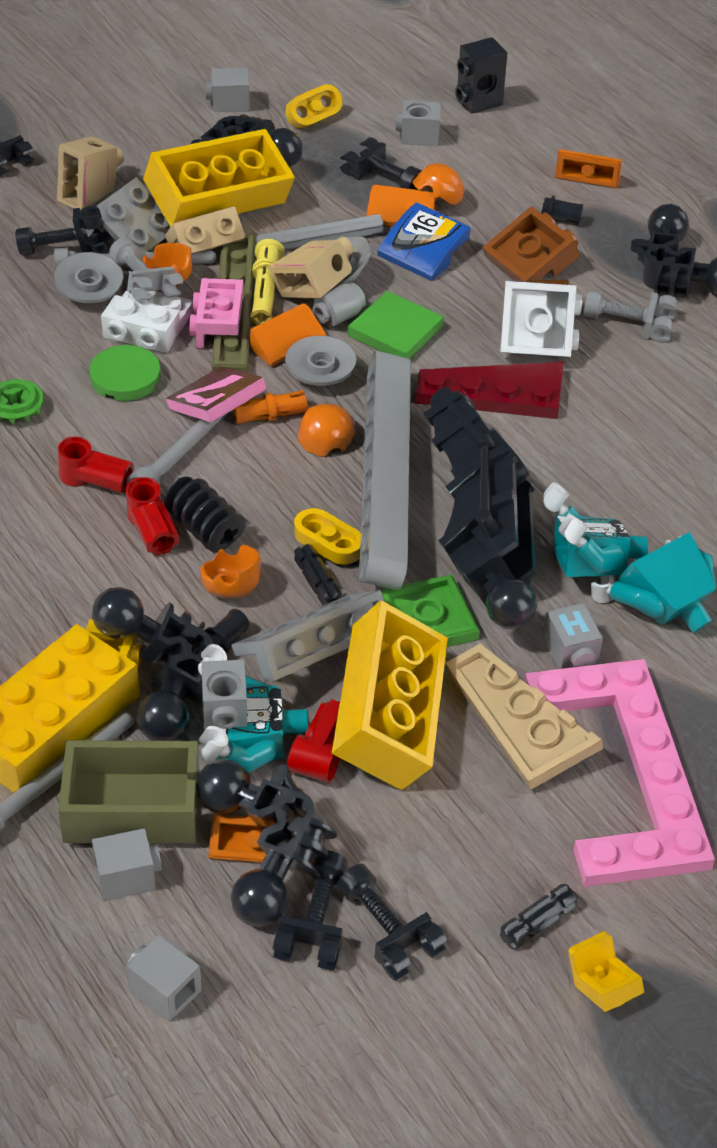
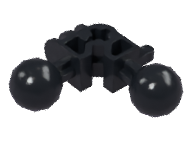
M245 114L227 116L220 119L201 136V139H195L191 142V144L266 129L289 167L297 164L302 156L303 147L298 134L289 128L275 129V125L271 120L254 116L249 117Z
M672 203L662 204L655 208L647 222L651 236L650 240L633 239L631 241V251L639 255L640 261L644 265V284L654 289V293L657 294L660 291H668L670 296L684 293L685 298H689L692 281L705 282L708 288L714 294H717V257L711 260L710 264L695 262V248L684 247L679 249V242L684 239L689 230L687 213L680 206Z
M120 586L109 588L100 593L95 599L91 617L96 628L105 636L121 639L134 635L144 641L145 645L139 657L151 664L165 662V665L156 673L152 685L160 689V691L153 692L143 698L137 708L136 722L140 732L149 740L174 741L183 735L189 725L190 712L184 699L189 696L203 704L202 675L199 673L198 665L203 660L201 653L207 646L214 644L213 640L204 631L205 622L202 621L198 626L191 624V614L186 611L179 617L174 614V605L171 602L166 604L155 621L144 615L145 609L143 604L132 590Z
M220 758L207 763L199 773L196 783L197 795L202 805L211 812L227 815L243 808L247 810L248 815L256 825L263 829L257 844L266 856L259 869L242 874L233 884L231 903L237 918L251 926L265 927L277 922L286 910L288 896L283 880L289 868L292 867L309 875L317 876L318 871L311 865L313 859H324L327 857L329 852L321 842L323 839L336 838L337 832L325 824L323 815L310 796L297 787L292 778V772L286 764L278 765L270 781L263 779L259 787L251 784L250 775L246 768L234 760Z

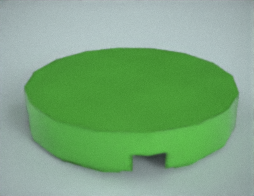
M120 345L110 347L96 355L89 366L93 389L105 398L106 394L114 396V400L132 401L145 397L155 390V384L160 382L161 379L159 359L151 351L140 346Z

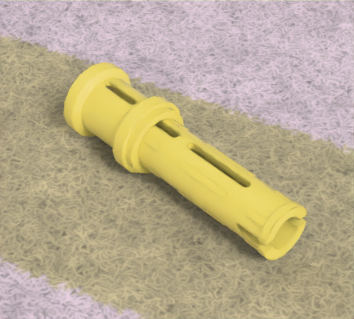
M274 239L261 240L255 247L257 261L253 264L252 273L256 282L250 318L252 323L257 326L272 319L276 284L268 267L282 259L285 255L283 245ZM266 248H268V255L265 254Z

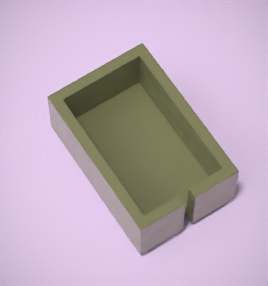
M66 740L58 809L63 843H92V839L145 828L148 843L196 844L198 804L196 783L200 773L198 741Z

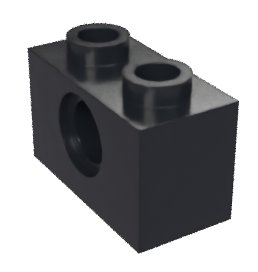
M493 37L460 45V55L457 61L458 84L455 88V95L458 102L471 114L503 105L508 52Z

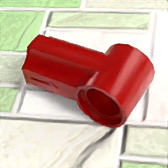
M67 437L59 443L58 475L64 484L76 487L91 483L117 492H126L127 478L134 472V462L94 451L90 442L82 437Z
M138 477L131 480L126 487L128 520L136 526L147 552L155 553L157 556L169 553L175 545L179 544V535L161 499L160 485L157 481L148 477Z
M331 699L330 702L321 703L305 735L299 734L296 737L287 762V766L292 772L328 784L332 781L340 761L339 757L332 754L340 701Z

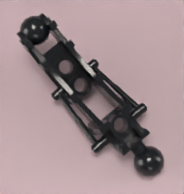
M448 387L441 388L433 394L430 400L431 408L424 413L429 423L434 426L435 437L431 440L440 453L444 451L452 465L450 472L455 478L445 486L449 494L454 498V507L444 536L438 541L467 585L469 584L486 607L489 618L503 629H517L530 622L537 608L536 595L529 586L530 578L536 575L535 526L533 525L532 492L535 489L526 479L530 474L524 463L494 428L489 430L477 413L474 402L458 390L452 392Z

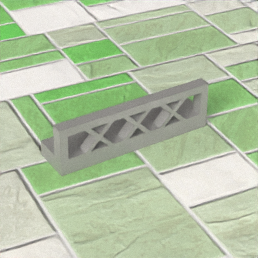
M377 590L349 594L232 644L235 656L255 654L264 682L278 680L349 648L353 624L380 600L384 601L382 592Z

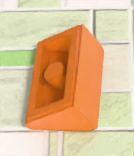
M563 149L558 150L555 178L618 188L622 171V159Z
M373 185L366 216L379 214L382 217L384 226L393 227L401 216L416 202L435 210L436 199L432 197L433 192Z
M302 303L253 327L250 330V349L270 367H273L285 361L288 349L295 342L310 336L327 335L311 309L305 303Z
M213 814L208 858L262 863L266 854L259 847L257 841L263 829L258 827L250 816Z

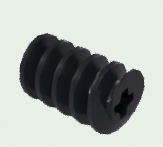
M184 476L178 478L166 492L164 505L167 511L179 523H182L186 530L191 532L209 551L218 553L221 549L226 550L242 535L246 527L245 518L237 513L232 505H228L224 497L218 496L217 491L209 487L205 479L198 478L193 480L192 477Z

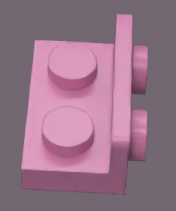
M202 278L200 292H194L193 313L197 314L190 315V335L196 336L197 348L204 349L206 334L238 335L244 291L243 280Z

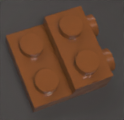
M532 206L482 247L485 256L517 282L540 280L548 272L556 277L580 256L577 248L579 242L576 236L570 230L565 229L563 231L558 227L548 213L544 212L541 214Z

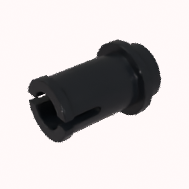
M554 195L551 198L545 197L541 214L546 212L553 219L579 225L584 204L557 200Z
M231 609L214 627H207L204 631L211 637L215 645L220 646L227 653L230 649V644L250 627V622L242 611Z

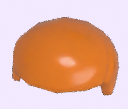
M442 163L429 164L413 181L414 186L418 190L426 187L433 191L432 197L434 199L441 197L447 203L454 206L464 197L465 188L460 175L453 168Z
M182 243L159 244L155 246L154 254L150 259H148L147 255H144L142 259L149 269L173 267L175 269L174 273H179L184 283L192 272L191 248Z
M323 403L315 405L306 411L297 432L298 443L306 451L319 457H326L334 448H340V451L344 452L356 436L355 421L346 409L336 404Z
M241 545L235 555H229L221 549L213 560L207 561L200 568V579L207 592L213 596L222 599L242 598L250 594L260 581L261 557L257 549L248 545Z

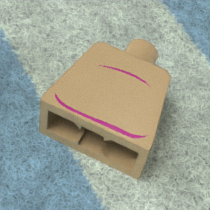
M92 136L60 144L58 148L57 201L71 208H80L81 210L84 207L92 206L111 192L116 185L117 166L121 165L124 161L122 151L118 147Z
M343 236L337 240H313L270 265L268 269L281 297L321 298L351 273L352 266L348 256L353 254V245Z

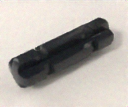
M305 544L303 547L298 546L294 550V560L298 567L303 570L304 577L314 593L318 595L317 598L321 605L324 606L340 599L342 592L337 584L332 582L334 579L322 560L317 557L318 553L310 544Z
M568 884L558 885L550 891L551 896L544 895L518 914L519 919L514 917L503 924L499 934L502 941L510 949L519 948L528 941L526 936L534 937L560 918L559 913L564 915L576 907L578 899L576 892Z

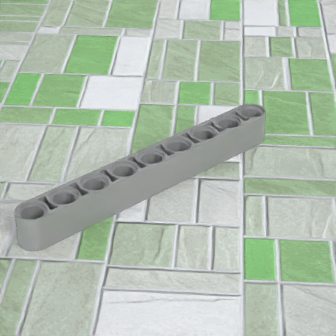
M375 350L367 373L359 581L399 591L405 579L408 563L411 361L409 358Z

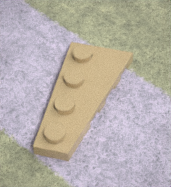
M482 644L476 645L445 663L447 672L530 790L603 749L601 738L592 731L588 733L576 723V719L564 709L560 711L546 699L544 693L534 685L530 687L518 677L515 670Z

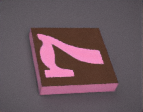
M220 366L166 398L170 410L212 423L262 393L267 388L263 377Z

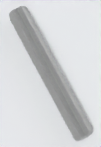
M379 214L259 234L256 236V245L261 240L274 239L279 241L285 250L300 248L313 240H337L341 236L350 238L353 236L364 237L381 234L384 230V223Z

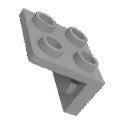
M136 177L97 205L102 216L100 218L102 225L96 229H86L88 236L96 233L98 230L102 233L108 231L115 240L129 238L138 246L140 252H149L166 239L165 234L170 229V226L152 194Z

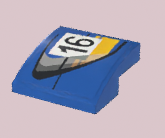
M416 202L389 231L377 250V256L433 281L450 265L451 254L470 238L471 227Z

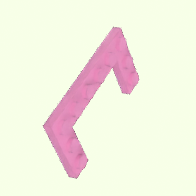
M645 659L525 673L524 682L530 687L534 685L544 693L546 699L560 711L562 709L571 711L614 705L655 829L575 840L573 851L584 887L712 870L715 858Z

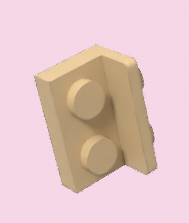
M234 206L173 223L165 236L168 243L185 244L191 248L192 254L241 241L244 239L245 233Z

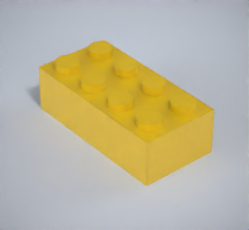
M266 129L151 152L143 177L146 186L170 227L173 223L234 206L237 214L283 204L286 202L295 176Z
M382 600L353 624L332 748L333 755L400 790L405 789L432 768L448 637Z
M75 624L0 686V783L11 792H16L65 755L66 740H86L140 696L137 664L80 625Z

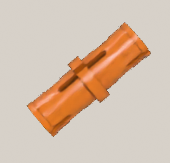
M304 390L276 395H272L269 392L264 393L263 397L250 399L232 410L235 424L264 419L272 422L276 421V417L306 413L308 406L306 395H304L305 392Z

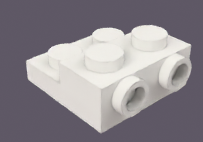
M505 281L500 352L571 357V351L578 350L579 329H573L574 315H580L582 307V294H576V286Z
M127 290L123 296L115 295L101 315L103 337L168 353L193 313V300L177 296L167 297L164 293L157 291L146 292L151 299L136 301L132 293L130 294Z

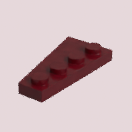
M564 362L420 369L415 392V404L430 405L433 394L441 388L448 387L452 392L458 390L467 395L474 402L478 411L558 419Z

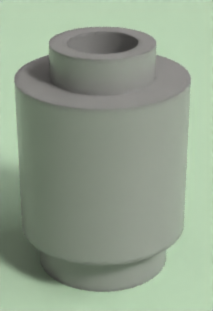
M355 283L338 285L321 298H315L313 306L314 316L318 322L327 327L336 326L360 313L361 309L366 305L365 295L362 289Z

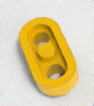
M324 84L300 94L287 103L285 109L286 118L292 126L299 129L309 127L329 118L342 107L341 93L333 85ZM321 99L325 101L326 107L322 105ZM296 109L302 113V118L297 114Z
M309 508L296 515L294 519V535L301 544L312 545L318 554L337 564H351L360 558L361 533L357 529L322 509Z

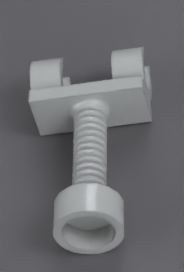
M120 238L112 244L110 257L121 268H131L132 270L129 271L127 291L130 294L132 293L136 301L151 299L146 294L148 291L163 290L167 297L182 295L175 285L184 284L179 273H174L175 269L173 267L149 269L139 258L140 250L138 246L129 238Z
M589 289L583 316L597 319L599 314L605 312V314L608 313L609 315L615 314V316L618 315L623 318L625 316V318L629 319L632 317L633 320H642L645 323L642 338L649 339L651 337L654 341L663 343L670 340L671 332L669 331H672V320L676 313V310L671 309H677L678 301L670 295L658 297L659 294L652 293L650 305L644 309L639 306L638 308L633 305L630 307L629 304L606 301L603 298L602 292ZM658 328H663L668 331L658 330Z

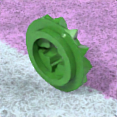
M22 379L0 382V422L8 419L13 425L16 420L22 419L28 422L30 415L36 416L40 414V407L44 405V397L39 386Z

